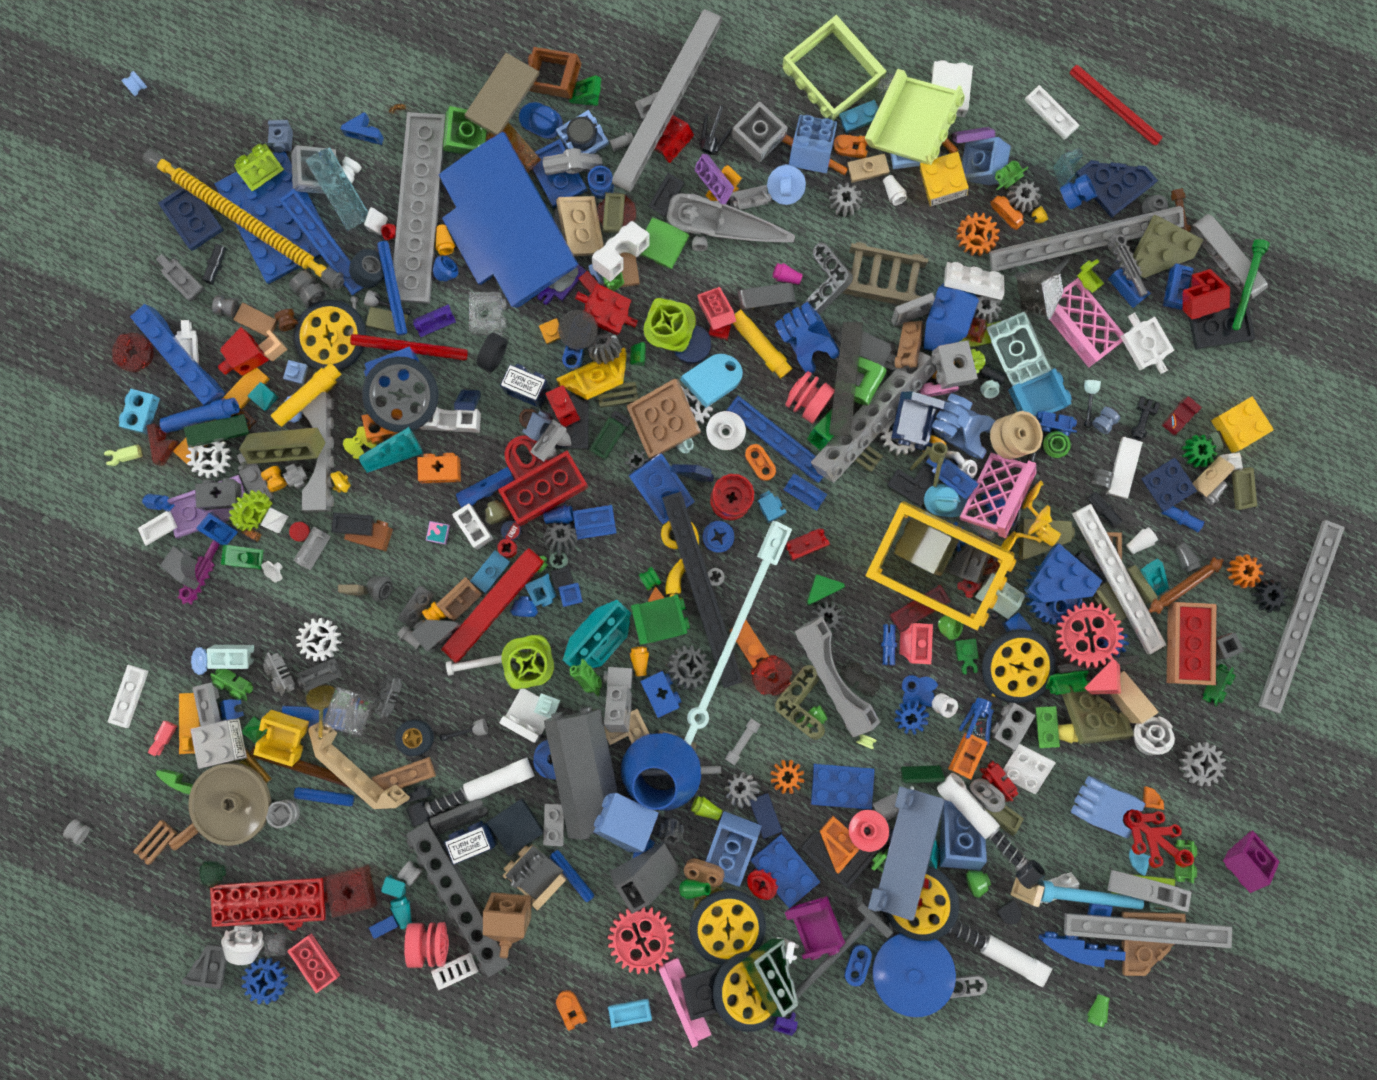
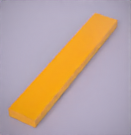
M256 368L245 374L223 398H235L239 408H243L251 400L248 394L260 382L266 384L270 379L261 370ZM185 438L173 452L187 464L191 459L187 458L186 455L191 454V451L188 450Z

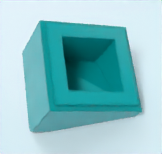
M262 382L248 394V397L265 412L279 398Z
M388 875L385 878L381 892L401 898L405 895L406 885L404 882L395 880L392 875Z

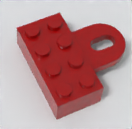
M527 435L518 436L507 445L505 461L516 480L498 489L520 527L589 488L568 450L549 461L545 460L543 462L530 452L537 441L532 440ZM521 445L526 446L532 455V461L529 464L522 463L517 454V448Z

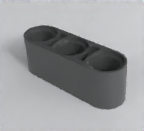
M792 283L749 288L737 292L739 307L744 313L788 307L796 304Z

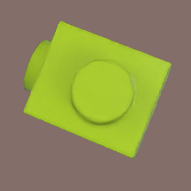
M1098 259L1093 262L1087 261L1080 267L1082 271L1077 275L1082 281L1084 288L1092 293L1104 284L1092 270L1100 262Z

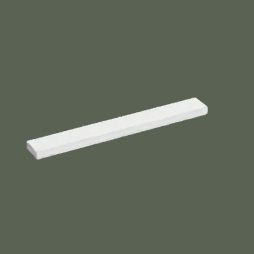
M1086 505L1072 513L1145 652L1152 654L1166 646L1161 633L1092 505Z

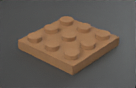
M678 379L669 381L627 405V409L649 459L701 433Z

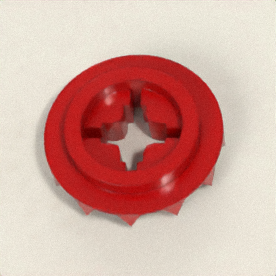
M755 869L749 874L747 884L750 891L756 897L769 900L777 894L779 886L776 884V879L770 876L771 872L766 873L764 869ZM762 881H765V886L761 888Z

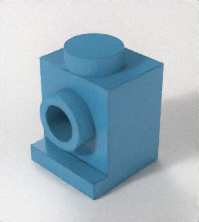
M770 491L759 496L760 499L757 503L768 523L786 514L785 509H780L782 504L778 496L774 497Z
M549 574L525 585L534 606L542 604L545 607L553 603V598L557 596L549 580Z

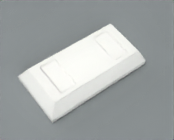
M166 511L140 526L138 530L145 546L176 529L177 525L172 513Z

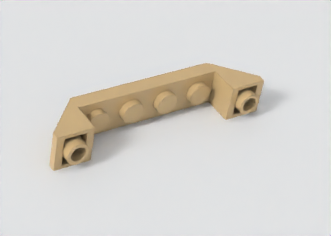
M324 720L309 727L308 731L315 757L373 809L397 808L409 800L410 797L396 784L384 791L334 747L332 742L337 732Z

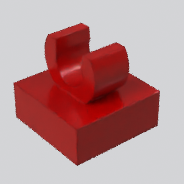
M732 324L714 330L710 327L709 336L728 340Z

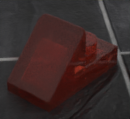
M157 424L147 425L153 464L164 466L180 442L175 440L164 441L166 434L162 431L161 427Z

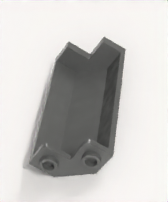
M591 706L582 707L579 709L580 712L573 715H563V712L553 713L551 718L544 720L568 838L582 840L590 838L591 834H596L594 833V822L597 816L602 813L604 798L610 793H618L601 710L592 709Z

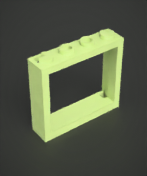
M837 15L783 59L784 72L795 79L797 87L800 90H805L811 103H816L820 107L822 115L832 121L884 80L887 72ZM832 32L873 77L835 109L794 64Z

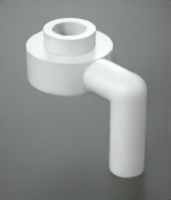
M947 451L945 458L954 459L961 470L974 478L977 473L976 463L973 460L964 459L959 452Z

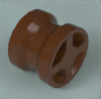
M284 309L274 315L275 319L279 321L278 327L280 331L292 330L298 324V321L294 319L295 313L293 309Z

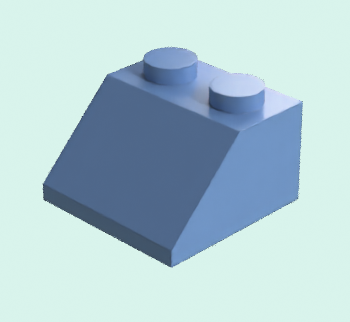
M999 137L966 142L962 159L966 181L985 185L999 184L995 179V173L1008 165L1011 146Z

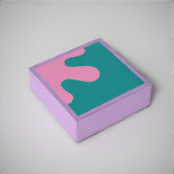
M430 521L426 541L446 545L450 525Z

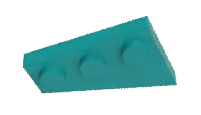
M408 427L359 456V460L368 473L423 453L417 439Z

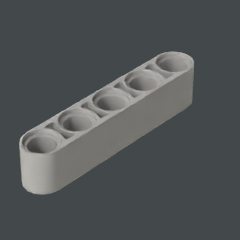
M1207 214L1191 226V233L1203 239L1201 245L1242 294L1251 262L1216 219ZM1258 271L1249 300L1254 299L1268 287L1266 280Z

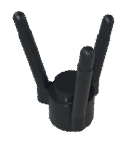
M723 105L720 106L711 133L707 137L706 131L709 115L705 114L702 136L699 146H701L700 150L703 153L714 155L715 152L719 153L720 147L733 130L730 127L719 142L714 137L724 108Z

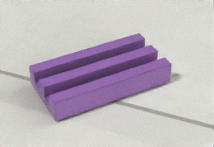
M990 127L952 133V140L956 143L995 137V130Z

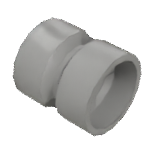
M290 799L274 802L268 807L267 822L275 828L289 826L298 820L300 815L299 806Z

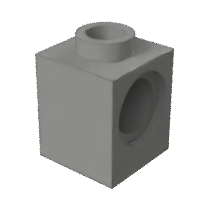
M608 667V671H604L603 683H607V686H628L629 689H632L633 669Z

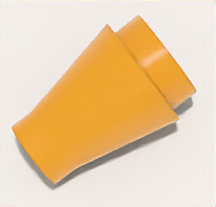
M438 225L436 227V250L440 255H450L454 252L455 244L446 225Z
M645 646L633 647L629 654L635 676H646L649 651H647Z

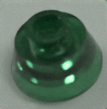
M204 861L199 868L202 884L207 888H213L223 881V877L226 875L224 865L217 861Z

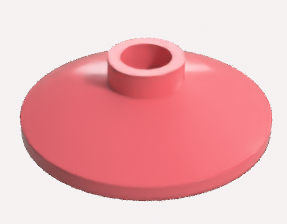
M863 810L855 814L850 821L849 837L858 849L873 852L882 848L887 842L889 827L887 821L880 813L873 810ZM865 827H868L870 829V833L868 835L864 833Z

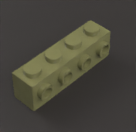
M318 427L251 433L247 435L239 450L248 464L318 458L326 442Z

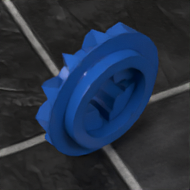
M722 521L710 523L703 532L704 545L710 551L716 553L727 551L734 542L733 529ZM714 529L719 534L726 533L722 537V545L718 540L711 541L715 537Z

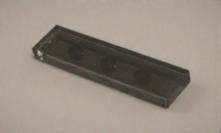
M1138 655L1113 658L1119 665L1139 662ZM1107 658L1105 659L1107 665L1110 661ZM1078 662L1056 665L1055 672L1065 673L1096 668L1093 663H1090L1089 668H1086L1085 662H1082L1080 666H1078ZM1098 662L1097 668L1105 667L1101 664V662Z

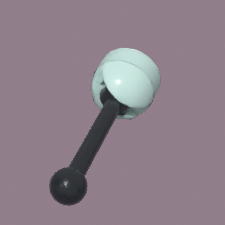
M1085 380L1084 389L1089 394L1087 419L1084 422L1086 428L1092 426L1090 420L1093 395L1100 390L1101 381Z

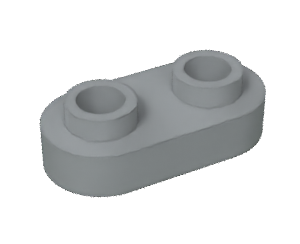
M976 779L970 784L971 794L987 810L999 812L1005 807L1004 795L987 780Z

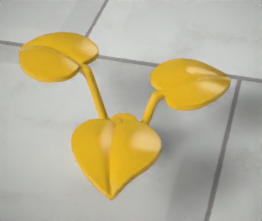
M1041 480L1028 492L1021 507L1022 509L1028 507L1036 516L1035 522L1028 531L1029 535L1013 531L1002 543V548L1009 551L1015 540L1019 537L1035 540L1039 543L1044 541L1050 546H1054L1060 538L1061 533L1048 524L1052 522L1050 506L1044 507L1039 514L1032 507V501L1037 497L1040 487L1043 485ZM1036 531V535H1038V537L1031 536V534H1033Z

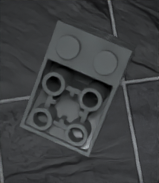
M662 842L611 870L610 874L617 891L633 914L651 904L677 876L680 868L665 843Z

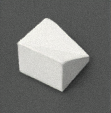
M269 508L261 526L280 533L289 516Z

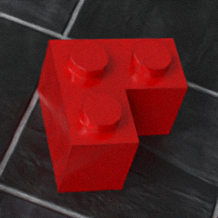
M1211 269L1192 275V287L1183 290V311L1192 320L1229 308L1230 287Z

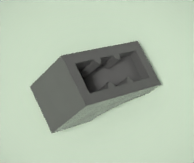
M173 546L160 567L181 584L195 590L200 584L195 576V566L198 561L192 557L193 552L184 547L179 549Z

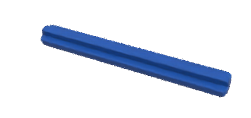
M381 241L377 245L395 331L397 335L407 334V328L389 244L387 241Z

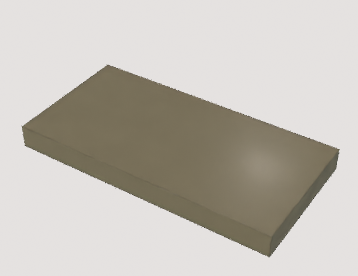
M505 53L465 113V118L495 136L500 134L538 78L539 71Z

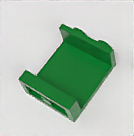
M678 594L651 602L631 605L640 645L687 634V629H690L688 617L684 618L682 610L686 609L684 600L679 598Z

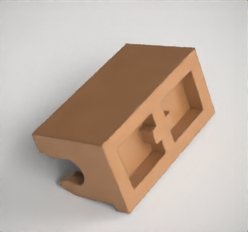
M465 577L436 605L449 619L455 621L483 593Z

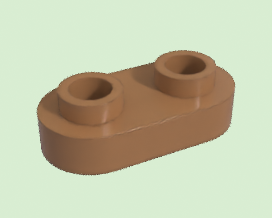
M699 859L688 860L684 867V874L688 879L709 883L711 887L720 886L725 876L720 866Z

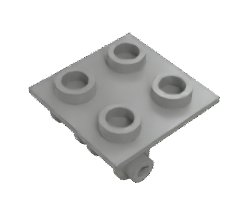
M268 652L264 659L263 668L266 674H270L273 679L271 684L276 693L279 692L280 696H283L285 690L290 692L295 689V683L291 675L283 678L289 675V672L279 674L287 669L282 656H279L278 653L271 656Z

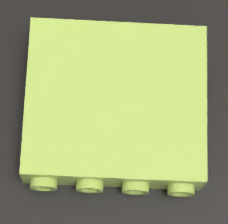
M897 69L865 136L867 144L871 148L931 165L939 155L942 142L947 139L948 129L955 122L959 106L961 107L964 103L965 95L961 86L958 85L957 89L953 90L909 78L904 70Z

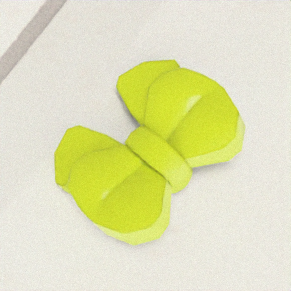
M363 426L358 427L356 436L346 438L343 441L345 450L353 455L354 459H359V456L364 454L360 447L363 444L371 449L377 446V444L367 442Z

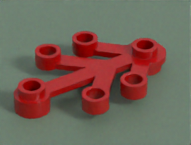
M1134 809L1126 811L1123 815V822L1132 831L1134 839L1132 851L1136 855L1146 852L1147 847L1142 841L1140 832L1142 831L1147 838L1151 854L1148 862L1152 868H1159L1163 865V858L1160 856L1158 845L1175 858V863L1178 866L1185 868L1193 864L1194 856L1189 850L1179 851L1162 837L1169 835L1171 838H1176L1180 836L1182 829L1179 825L1173 824L1170 827L1150 828L1145 822L1159 825L1165 821V815L1162 812L1156 811L1151 814H1142Z

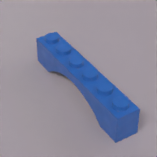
M144 304L130 316L203 405L211 404L212 401L222 399L226 395L219 384L182 347L170 330L167 322L155 308Z

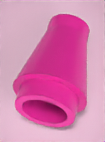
M777 263L772 278L776 279L777 282L799 285L803 274L784 263Z

